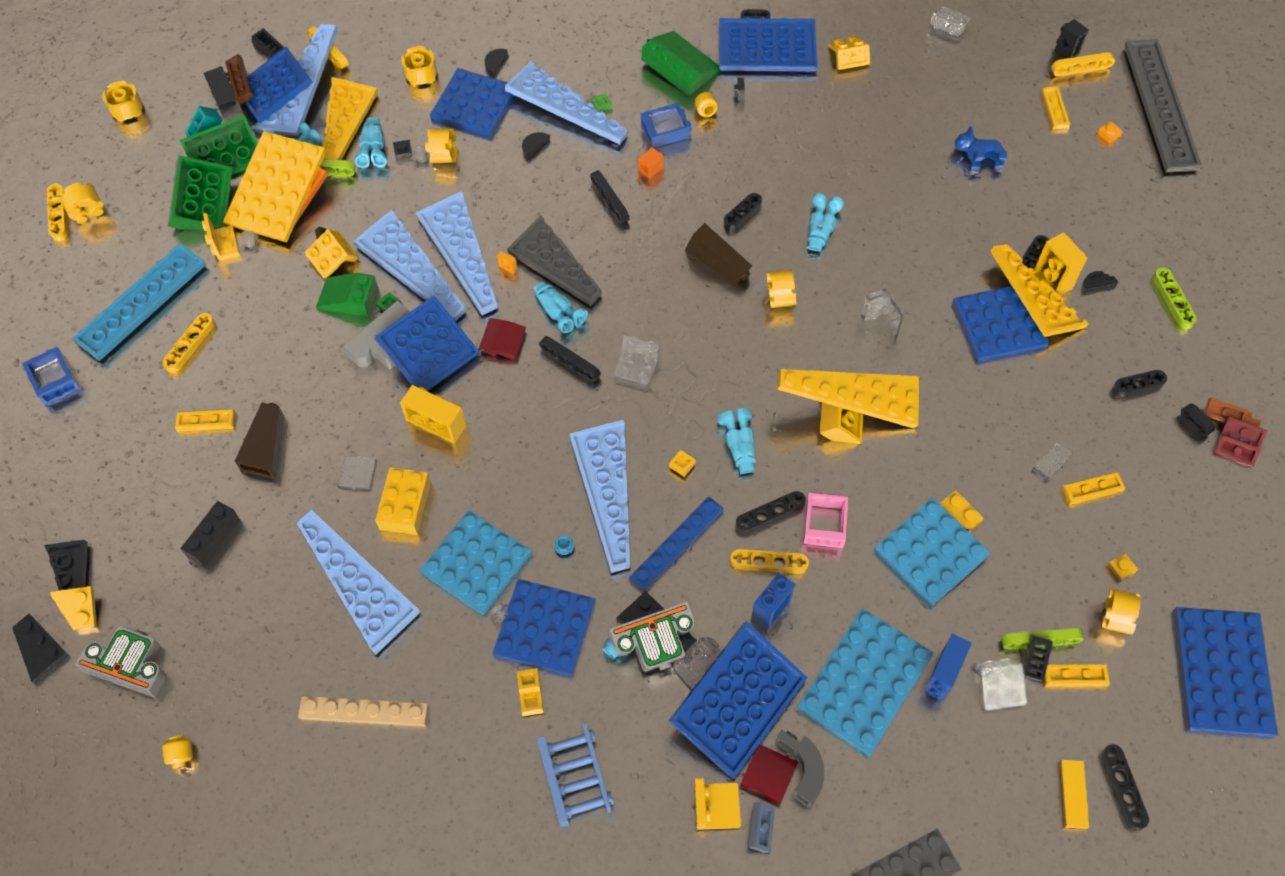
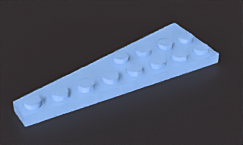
M321 24L311 38V44L303 50L304 54L298 61L313 83L294 99L286 103L280 110L273 113L267 120H264L261 124L258 122L256 126L253 125L252 130L254 133H263L265 131L276 135L299 137L301 132L299 125L305 121L338 31L336 25Z
M530 61L505 85V91L615 143L621 144L628 136L629 130L615 120L608 119L604 112H598L593 108V104H587L582 100V96L568 86L558 83L557 78L547 75L543 68H537L533 61Z
M462 191L416 212V216L480 314L484 315L498 308Z
M390 210L353 241L356 247L425 301L435 296L455 321L466 312V307L457 295L453 293L448 283L441 277L439 271L435 269L430 259L418 243L414 241L402 222L396 217L394 211Z
M619 420L569 434L611 573L630 568L624 420Z
M310 510L297 522V525L372 652L376 655L420 613V610L316 513Z

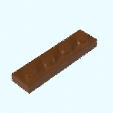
M238 53L225 61L235 99L241 105L249 101L254 95L243 58Z

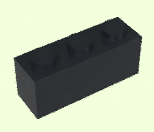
M222 66L204 72L205 79L222 116L226 117L242 111L235 99L228 72H224Z
M217 500L180 549L187 558L204 567L240 518L234 509Z

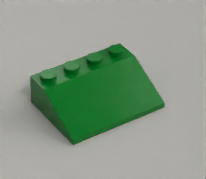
M675 31L655 36L642 46L641 60L687 96L694 93L720 71L719 65Z
M244 115L180 140L187 157L233 167L232 176L246 171L258 144Z
M179 155L175 169L168 227L183 230H204L202 225L204 213L208 214L214 229L225 227L226 224L223 223L228 209L233 167Z

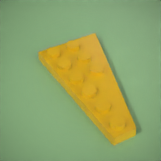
M332 77L330 101H328L326 117L327 124L324 132L325 139L323 142V147L327 152L323 160H342L377 96L378 90L375 87Z
M1008 244L992 247L990 252L1044 337L1084 329L1089 325L1085 319L1081 321L1075 315L1077 312L1073 308L1069 309L1063 303V298L1044 279L1040 281L1034 275L1036 272L1032 268L1028 269L1022 263V258Z

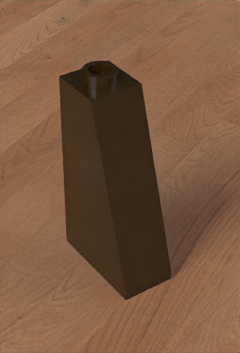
M706 223L693 234L685 248L689 253L735 284L740 280L745 281L751 274L749 270L752 265Z
M261 402L235 459V463L240 470L276 479L284 415L277 404Z

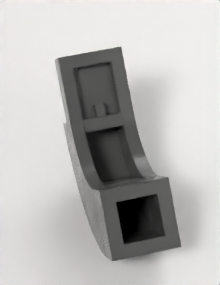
M781 730L775 742L799 760L803 771L802 779L792 796L808 808H811L824 782L822 757L813 742L805 735L799 742L793 733Z

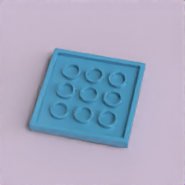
M933 497L874 549L931 607L990 555V552Z
M468 510L419 571L422 575L484 616L532 555V550Z

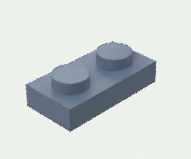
M754 802L749 848L762 853H770L774 807L762 802Z

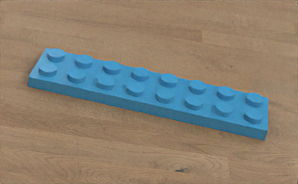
M179 243L76 334L72 340L100 361L206 265L205 261Z

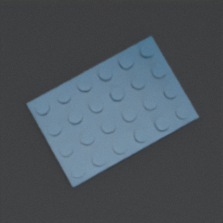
M861 608L797 706V710L870 757L934 652Z

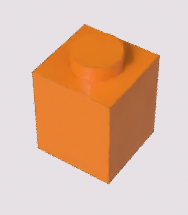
M653 147L638 158V170L649 179L664 168L663 154Z

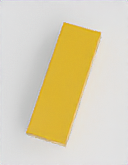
M1059 87L1042 88L1041 95L1052 130L1069 128L1070 121Z
M234 409L177 412L175 430L177 432L234 429L235 411Z
M1118 472L1066 484L1062 487L1069 505L1123 492L1126 489Z
M1048 664L1044 678L1045 687H1108L1110 685L1107 664Z
M1061 760L1060 773L1065 828L1088 829L1089 819L1084 761Z

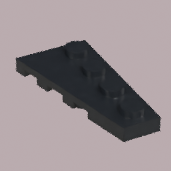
M645 591L617 616L616 620L625 624L665 609ZM688 632L685 635L678 636L685 652V656L681 659L689 663L703 650L704 646Z

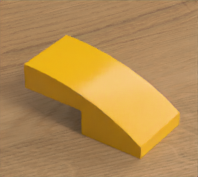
M538 669L517 671L522 716L544 713Z

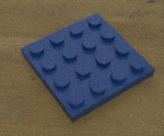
M286 46L248 75L254 97L245 103L261 124L277 110H280L286 103L294 99L300 92L307 89L313 81Z
M457 68L430 113V118L491 137L514 95L505 91V85L508 82Z
M1012 286L953 299L954 307L977 362L1045 348L1049 344L1047 338L1043 336Z
M435 296L426 300L374 338L410 384L418 388L423 387L427 391L433 389L480 354V351Z
M518 579L492 653L493 656L573 677L596 599Z

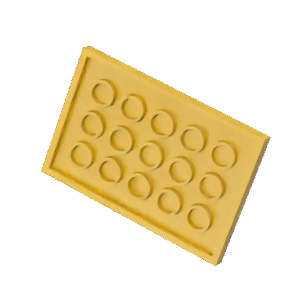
M263 131L223 223L287 242L327 150L321 146Z

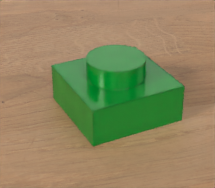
M389 292L376 304L384 312L396 301L401 304L402 302Z

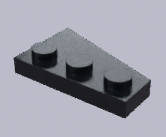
M84 539L44 545L55 574L58 590L85 587L88 542Z
M30 613L12 627L33 684L39 682L69 655Z

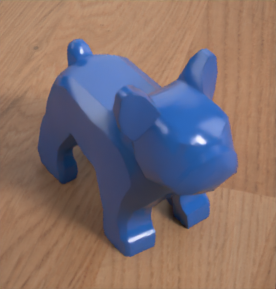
M969 126L967 132L960 134L954 141L957 150L967 153L968 158L972 162L971 170H979L980 161L989 157L995 162V169L1003 168L1007 160V152L1000 141L995 139H977L974 136L972 126Z

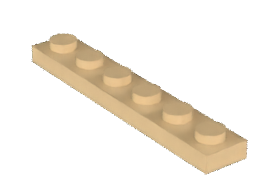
M302 696L298 717L304 720L426 727L429 706L426 703Z

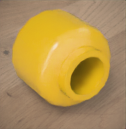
M703 92L695 99L694 104L700 116L710 117L716 113L718 104L713 94Z
M185 735L167 738V742L162 745L164 763L167 765L172 764L173 768L184 767L186 762L193 758L191 740L185 738Z

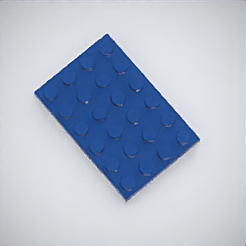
M719 18L720 71H817L815 19Z
M1176 607L1174 609L1187 730L1267 737L1277 736L1278 731L1260 613Z
M744 622L668 721L729 777L735 778L808 677L752 625Z

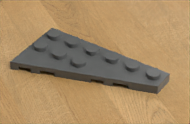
M541 215L507 248L508 253L590 306L602 295V290L590 275H587L582 265L575 260L574 255L562 240L554 234L553 229L550 225L546 224Z

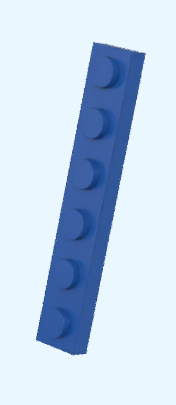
M708 496L629 576V580L641 591L645 592L723 512L724 508Z

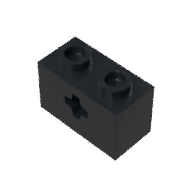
M1073 19L1061 27V34L1056 41L1057 45L1054 50L1065 59L1074 58L1080 54L1089 31L1088 28Z

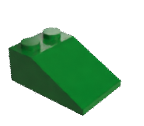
M352 273L326 278L316 309L369 317L378 291L375 275Z

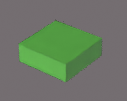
M606 93L590 99L591 104L594 105L593 108L598 112L612 109V104Z

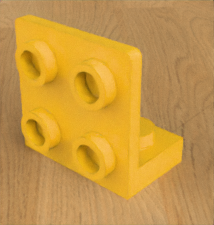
M858 36L848 37L847 40L835 39L833 42L828 43V47L836 52L838 70L870 64L869 44L858 38Z
M204 213L202 225L204 231H207L205 239L207 244L210 245L213 256L216 255L219 261L239 257L240 253L233 226L214 229L208 214Z
M327 229L305 252L306 256L325 279L344 261L355 262L359 258L342 234L331 229Z
M695 779L697 830L740 828L738 783L704 784V779Z

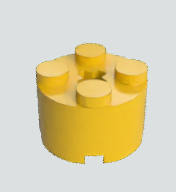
M423 46L409 48L407 53L403 54L401 58L406 79L413 86L434 82L437 75V67L433 52L426 50Z
M117 81L107 86L108 90L106 92L103 91L102 98L110 114L117 121L131 119L142 114L143 102L133 84H127L126 81Z
M453 128L428 129L429 140L425 143L426 152L430 153V162H456L458 147H455L454 142L457 141L455 130Z
M82 182L71 184L63 190V196L60 195V200L69 218L77 221L78 224H83L88 218L100 216L104 212L103 203L95 187L90 183H87L88 185H83Z
M792 269L767 272L771 308L796 305Z
M1110 588L1108 598L1106 597L1104 609L1106 613L1103 616L1101 627L1133 635L1136 624L1133 623L1138 618L1140 609V594Z

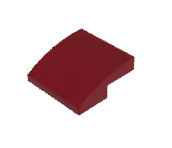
M489 318L478 350L492 356L499 354L515 360L526 327L506 320Z
M1228 416L1214 452L1254 467L1268 430Z
M759 744L740 786L781 804L798 762Z

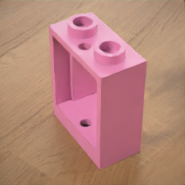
M821 492L808 493L803 544L835 548L844 547L846 541L848 497L840 494L826 495ZM812 506L841 509L839 532L810 529Z

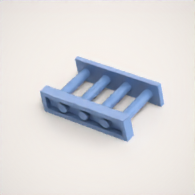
M587 724L582 725L584 734L556 743H547L545 736L537 738L561 828L569 825L568 818H571L573 814L605 805L607 813H610V805L614 804L611 791L606 792L592 745L593 742H596L593 730H588ZM587 742L589 755L557 764V762L552 763L550 756L554 755V752ZM593 763L596 775L565 785L562 783L558 784L556 776H559L561 772ZM599 784L601 797L572 806L563 804L562 797L566 796L565 794Z

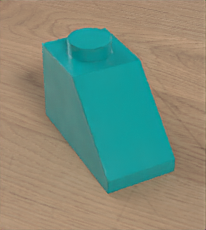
M198 106L185 130V134L189 137L220 125L223 119L216 109Z

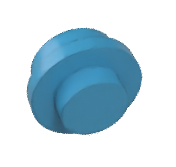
M562 535L555 540L554 548L557 553L567 555L573 551L574 541L571 537Z

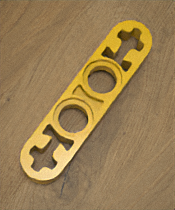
M315 26L306 30L311 41V38L317 31ZM332 45L328 58L340 70L348 67V61L345 56Z
M1110 52L1057 60L1052 64L1051 69L1055 76H1064L1107 69L1115 63V59Z
M52 184L47 188L48 231L55 241H62L68 236L67 212L60 200V195L63 196L64 189L60 184ZM61 203L59 207L53 208L55 204ZM56 217H62L59 221H54Z
M202 313L197 316L164 357L163 366L168 372H178L214 328L215 322L209 313ZM193 333H199L197 338H190ZM188 347L186 352H179L180 348Z
M736 549L731 553L730 564L738 570L802 574L806 572L809 560L807 556L800 553ZM737 556H741V563H737ZM748 556H751L750 564H747ZM762 557L765 563L757 565L754 562V558ZM782 558L785 564L781 567L776 566L774 560ZM789 559H791L790 567H788ZM797 560H801L802 567H798V564H796Z

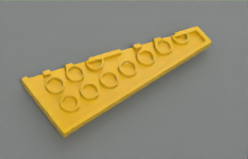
M781 369L778 372V390L915 429L918 426L919 377L790 369Z

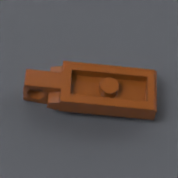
M1214 398L1208 399L1203 412L1208 418L1225 423L1228 416L1257 427L1261 423V420L1251 417L1252 413L1249 410Z

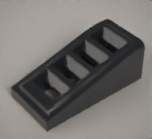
M264 28L251 36L252 43L270 57H273L284 48Z
M1031 635L1020 670L1022 678L1043 684L1053 644L1052 640ZM1035 643L1044 645L1045 649L1034 647ZM1033 652L1043 654L1042 658L1034 656ZM1031 660L1039 662L1040 666L1031 664ZM1029 669H1032V670H1035V671H1038V672H1037V674H1033V673H1030V672H1029Z

